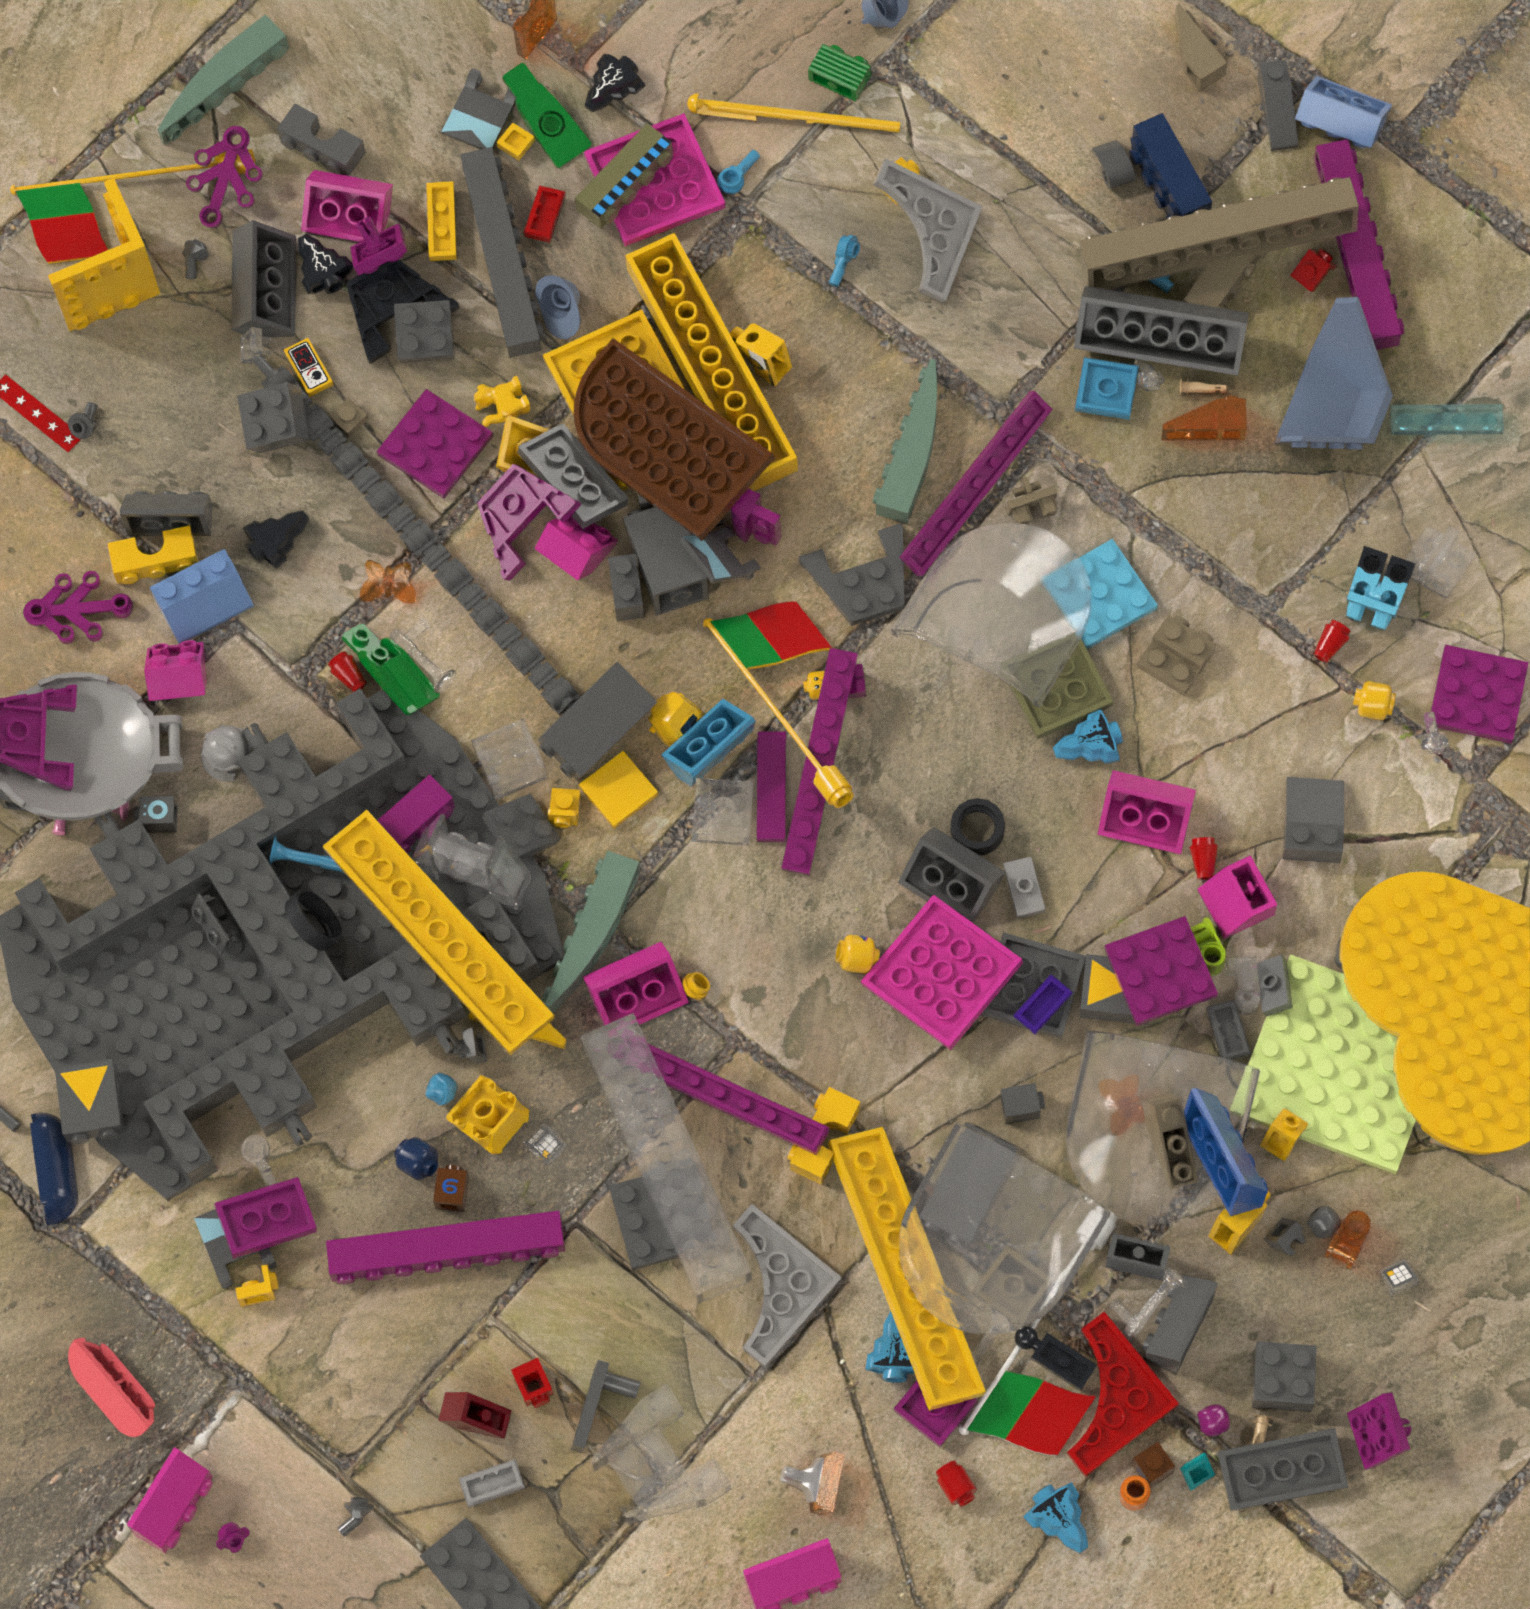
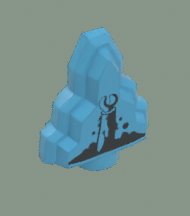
M1099 709L1088 714L1086 721L1077 724L1075 732L1064 736L1053 747L1055 757L1059 759L1074 760L1083 757L1089 762L1102 760L1105 764L1120 761L1117 745L1123 743V739L1117 722L1108 723L1102 710Z
M890 1311L884 1322L883 1335L875 1340L873 1352L867 1354L865 1370L883 1373V1381L901 1383L906 1382L907 1374H914V1370Z
M1072 1482L1057 1490L1050 1484L1032 1497L1036 1505L1023 1516L1032 1528H1040L1047 1536H1057L1066 1547L1079 1554L1089 1547L1086 1530L1079 1521L1082 1513L1077 1503L1079 1493Z

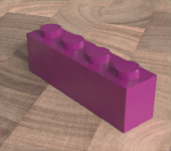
M429 774L377 821L408 854L411 850L410 846L418 839H425L431 833L432 827L439 821L443 822L451 816L455 804L453 797Z

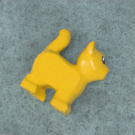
M517 376L513 377L510 382L499 384L494 388L485 384L477 386V391L474 394L475 409L481 410L493 403L497 409V414L488 415L483 419V426L488 427L491 424L504 423L508 415L518 418L520 415L530 412V403L526 395L520 399L515 398L523 395L522 386Z

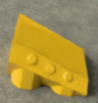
M480 1075L446 1115V1119L493 1155L502 1153V1149L524 1123L528 1122L530 1110L523 1106L514 1094L505 1092L493 1080Z

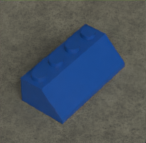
M1198 1088L1191 1089L1184 1109L1189 1139L1230 1217L1261 1208L1268 1193L1266 1181L1256 1171L1254 1159L1250 1153L1246 1152L1241 1134L1238 1130L1234 1129L1227 1108L1222 1106L1217 1096Z

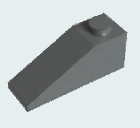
M1287 61L1260 63L1257 81L1271 151L1298 147V138Z

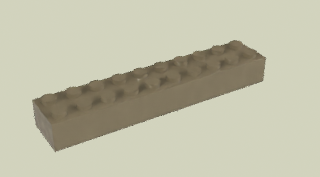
M1350 177L1344 179L1333 178L1327 183L1318 185L1307 184L1297 190H1282L1271 196L1263 198L1252 197L1246 202L1237 204L1226 203L1212 210L1201 209L1193 214L1182 217L1171 216L1165 221L1156 223L1145 222L1139 225V227L1131 229L1120 228L1112 233L1101 236L1090 235L1084 240H1080L1081 268L1086 286L1109 290L1207 267L1208 264L1258 255L1356 232L1359 206Z

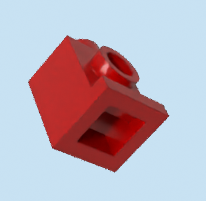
M538 1358L511 1369L526 1406L533 1404L534 1408H538L550 1402L549 1396L554 1395ZM532 1383L540 1385V1388L533 1392L529 1390V1386Z

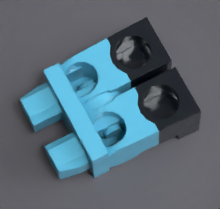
M1364 546L1347 597L1349 604L1346 617L1361 622L1365 608L1375 612L1371 626L1385 631L1391 619L1397 615L1416 563L1391 555L1381 582L1380 578L1385 568L1388 554Z

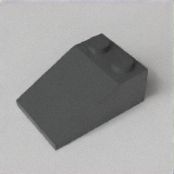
M1287 777L1283 859L1340 863L1344 840V781Z

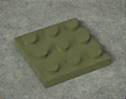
M1077 630L1000 664V669L1036 739L1085 719L1088 714L1101 709L1103 711L1112 707L1114 704Z

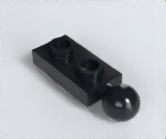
M1022 1326L1015 1332L1014 1340L1019 1348L1024 1350L1032 1348L1035 1350L1031 1357L1032 1361L1081 1392L1097 1367L1095 1363L1046 1333L1041 1341L1038 1339L1036 1330L1030 1326Z

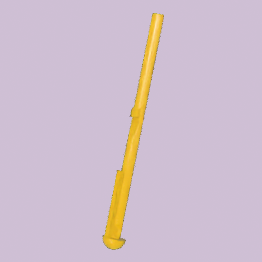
M699 93L691 95L687 101L688 109L694 114L757 121V116L787 120L800 119L807 120L806 124L822 123L900 132L901 122L699 99Z

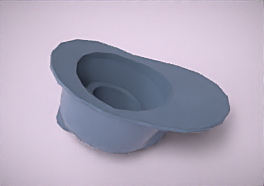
M862 0L861 6L864 17L861 22L862 24L869 23L874 28H894L905 15L908 9V0Z
M555 275L544 276L538 281L535 290L544 322L549 332L555 337L570 339L577 333L580 327L579 290L569 280Z

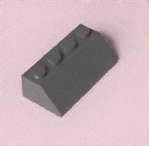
M252 220L235 229L232 235L231 330L252 338L294 336L296 236Z

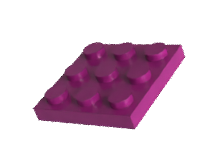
M425 389L379 447L377 455L445 499L493 438V432L428 389Z
M1445 644L1428 726L1512 744L1529 662Z
M1186 916L1104 945V950L1136 1026L1218 996Z

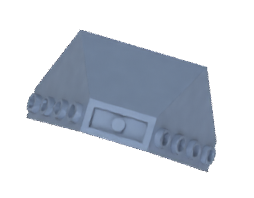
M1358 297L1336 298L1310 351L1274 444H1291V447L1308 448V444H1310V448H1327L1328 444V449H1345L1346 444V449H1363V444L1375 443L1393 395Z

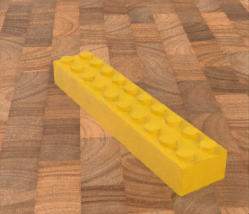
M675 233L625 255L627 271L695 397L773 453L775 459L749 489L756 491L797 472L798 460L795 452Z

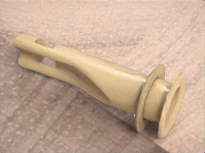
M1182 378L1180 379V396L1181 392H1186V396L1188 392L1215 393V391H1220V393H1226V385L1188 381V378L1186 381H1182Z
M1256 1414L1254 1416L1257 1417V1421H1252L1256 1424L1252 1444L1265 1442L1267 1427L1272 1426L1268 1424V1421L1273 1420L1271 1417Z

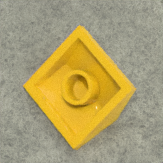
M508 415L504 425L496 468L505 473L513 464H516L536 475L517 453L518 446L550 429Z

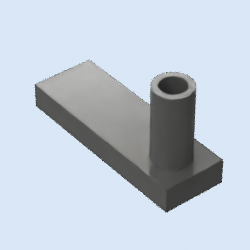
M598 1360L594 1367L571 1450L582 1453L585 1449L602 1389L636 1399L640 1381L607 1372L609 1363Z

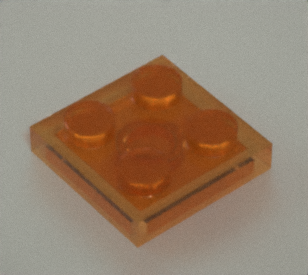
M532 0L524 16L520 15L513 25L517 55L525 60L558 21L555 0Z

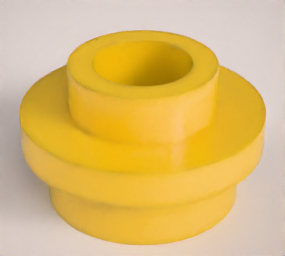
M689 973L683 978V988L689 997L702 1000L707 996L710 983L702 973Z

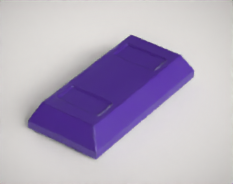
M1051 974L1013 1017L1035 1035L1073 992Z

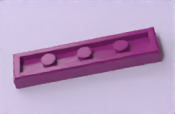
M758 732L757 842H785L786 732Z

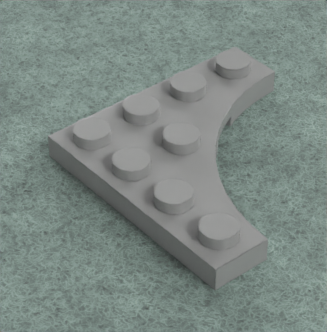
M885 159L881 164L873 185L884 191L901 206L916 229L923 255V274L918 292L943 303L947 299L982 206Z
M751 1204L735 1222L733 1229L747 1242L758 1261L764 1284V1300L758 1323L752 1335L743 1346V1350L766 1369L842 1281V1277Z

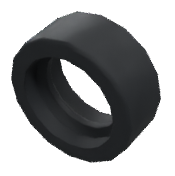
M980 798L967 800L960 804L952 815L950 827L952 838L979 856L989 854L997 849L1003 840L1005 831L1003 813L997 805L989 800ZM980 812L990 816L995 826L992 836L982 842H974L965 838L961 831V823L966 815Z

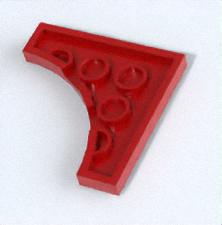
M1105 1311L1081 1329V1333L1088 1341L1094 1353L1100 1377V1397L1094 1419L1082 1438L1067 1451V1456L1085 1478L1179 1405L1177 1400Z

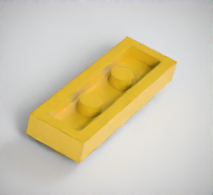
M454 182L426 183L429 260H457Z

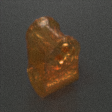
M1359 1210L1350 1212L1343 1221L1338 1233L1334 1235L1324 1257H1332L1345 1264L1346 1268L1351 1270L1368 1236L1371 1226L1369 1216ZM1358 1220L1363 1223L1365 1229L1362 1232H1353L1349 1227V1223Z

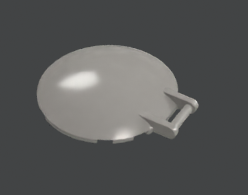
M71 672L41 679L37 685L26 691L21 690L16 695L25 693L30 695L40 693L46 689L53 688V690L65 688L66 685H77L76 709L74 712L46 710L45 760L74 763L73 788L71 791L64 790L1 762L0 788L14 803L23 809L50 819L83 820L109 813L136 796L148 782L152 773L178 772L183 769V758L180 757L182 717L179 715L154 716L138 693L126 684L122 686L104 675ZM168 731L169 756H160V732Z

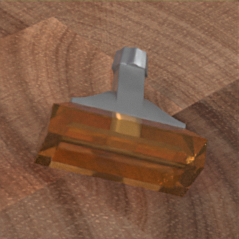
M838 1452L821 1454L819 1458L815 1459L804 1470L785 1466L781 1473L780 1481L798 1487L804 1492L807 1503L810 1505V1513L820 1516L834 1513L845 1454Z

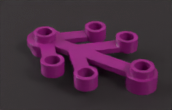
M241 126L229 127L224 132L222 141L207 149H199L194 155L195 162L205 167L211 163L213 157L226 152L223 162L199 175H191L186 180L187 188L197 193L203 189L206 183L218 178L210 205L202 208L199 214L201 223L208 228H216L222 223L223 215L220 209L229 180L237 194V202L240 206L250 208L255 203L253 194L247 191L234 166L238 155L246 168L245 175L248 180L259 182L263 177L262 169L255 165L247 149L250 143L249 133ZM236 135L241 136L239 144H233L232 142L233 137ZM202 153H206L207 160L203 163L200 162L199 156ZM253 169H257L259 172L256 178L250 177V172ZM194 179L199 180L197 188H191V181ZM244 195L250 196V202L248 204L242 203V197ZM211 213H215L217 216L214 222L208 221V216Z
M88 571L83 575V583L63 604L53 605L63 592L70 591L73 586L71 577L68 574L61 573L57 575L55 586L42 599L29 601L23 609V615L30 625H44L58 636L61 643L70 644L75 639L72 627L68 625L62 626L53 617H66L81 629L90 641L96 642L103 636L101 626L98 623H90L81 614L112 612L117 618H126L132 614L134 607L131 598L122 593L116 594L111 600L81 602L92 590L97 589L101 583L99 575L95 571ZM90 577H95L96 581L94 583H87ZM68 580L66 586L59 585L60 581ZM121 600L125 601L124 606H122V607H117V606H116V603H117L118 601H121ZM34 609H42L41 613L37 615L32 614ZM92 629L99 630L94 636L89 634ZM65 631L71 632L68 638H62V633Z

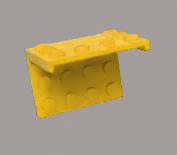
M114 178L104 182L107 192L103 193V197L121 245L48 275L69 331L84 329L94 321L108 319L118 311L134 308L140 302L161 294L145 245Z

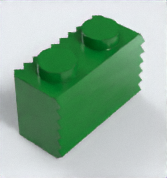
M822 44L808 68L809 81L828 88L830 91L838 93L843 97L852 99L854 102L857 101L871 77V65H869L866 59L860 56H849L837 45L828 46Z

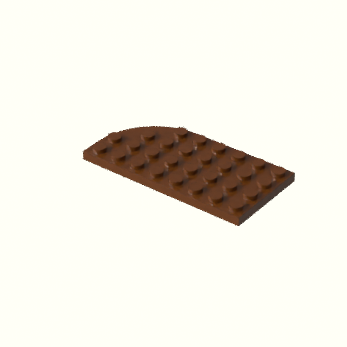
M614 338L611 339L588 366L578 385L574 401V422L579 439L588 454L603 469L700 541L705 539L775 459L773 453Z

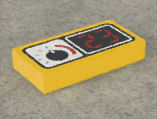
M309 338L284 349V354L308 397L333 386V381Z

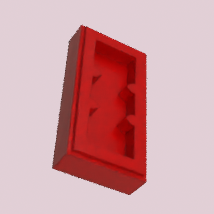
M539 185L524 230V237L551 243L566 197L565 191Z

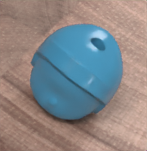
M437 1073L430 1078L425 1096L438 1105H446L454 1099L458 1085L452 1077L443 1073Z

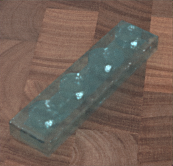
M1503 404L1391 405V435L1503 434Z

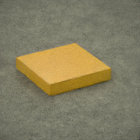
M624 751L578 784L581 791L613 829L659 795L658 791Z

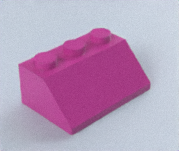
M313 170L305 182L301 231L361 242L364 239L356 224L360 220H363L365 224L364 218L366 217L373 219V223L379 233L384 231L391 209L393 184Z
M1113 770L1107 787L1097 835L1181 854L1196 790Z
M662 942L583 976L591 999L610 1038L689 1003L671 955Z
M174 1447L128 1521V1528L135 1537L166 1554L169 1548L173 1549L181 1537L179 1531L184 1523H189L197 1511L195 1505L201 1496L205 1497L210 1491L213 1484L211 1481L213 1476L209 1470Z
M828 1538L743 1570L744 1580L755 1609H782L781 1606L792 1602L793 1605H798L809 1600L810 1594L818 1591L821 1594L832 1592L838 1588L837 1584L842 1583L841 1574Z

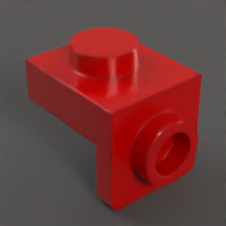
M1309 249L1290 276L1310 292H1314L1328 272L1335 270L1337 265L1332 262L1333 256L1324 249Z

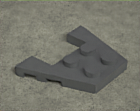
M902 523L878 530V536L886 557L835 574L831 573L823 549L799 556L800 565L809 572L814 582L829 596L830 601L851 626L904 609V562L899 558L903 553Z

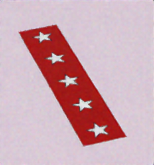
M5 374L0 379V398L66 452H69L81 440L70 432L66 422Z

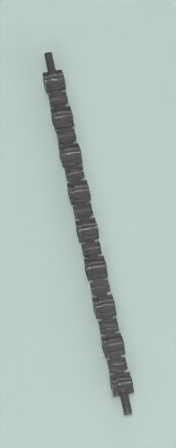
M259 352L252 355L251 361L266 376V379L261 382L264 388L285 382L300 386L291 373L283 366L274 370ZM301 389L310 439L315 442L319 438L320 441L317 444L327 456L332 453L334 454L329 459L343 477L348 481L355 477L351 481L352 484L362 495L368 492L364 499L382 519L388 515L390 516L386 520L387 523L397 534L401 530L403 531L399 538L417 558L423 554L425 555L421 560L432 573L436 569L438 570L434 577L452 597L458 593L460 594L457 597L458 602L467 612L471 609L474 610L469 615L476 625L488 637L492 633L496 634L492 639L502 651L507 648L509 649L505 656L523 676L529 672L531 673L528 676L529 681L538 691L542 688L545 689L540 694L547 704L559 716L566 712L580 698V695L563 676L556 680L555 677L558 676V673L548 662L541 664L545 656L527 636L520 640L519 638L522 636V633L512 622L508 625L505 624L510 618L501 606L491 597L485 601L484 598L487 594L476 582L472 586L470 585L474 578L465 566L456 558L449 562L448 559L452 557L451 554L441 543L435 546L439 539L429 526L421 519L415 523L413 522L417 518L416 515L406 504L402 508L400 507L404 500L386 480L381 484L378 483L382 478L371 466L367 469L365 468L369 461L351 441L344 445L347 439L337 428L331 430L335 425L334 422L316 403L310 407L309 405L313 402Z

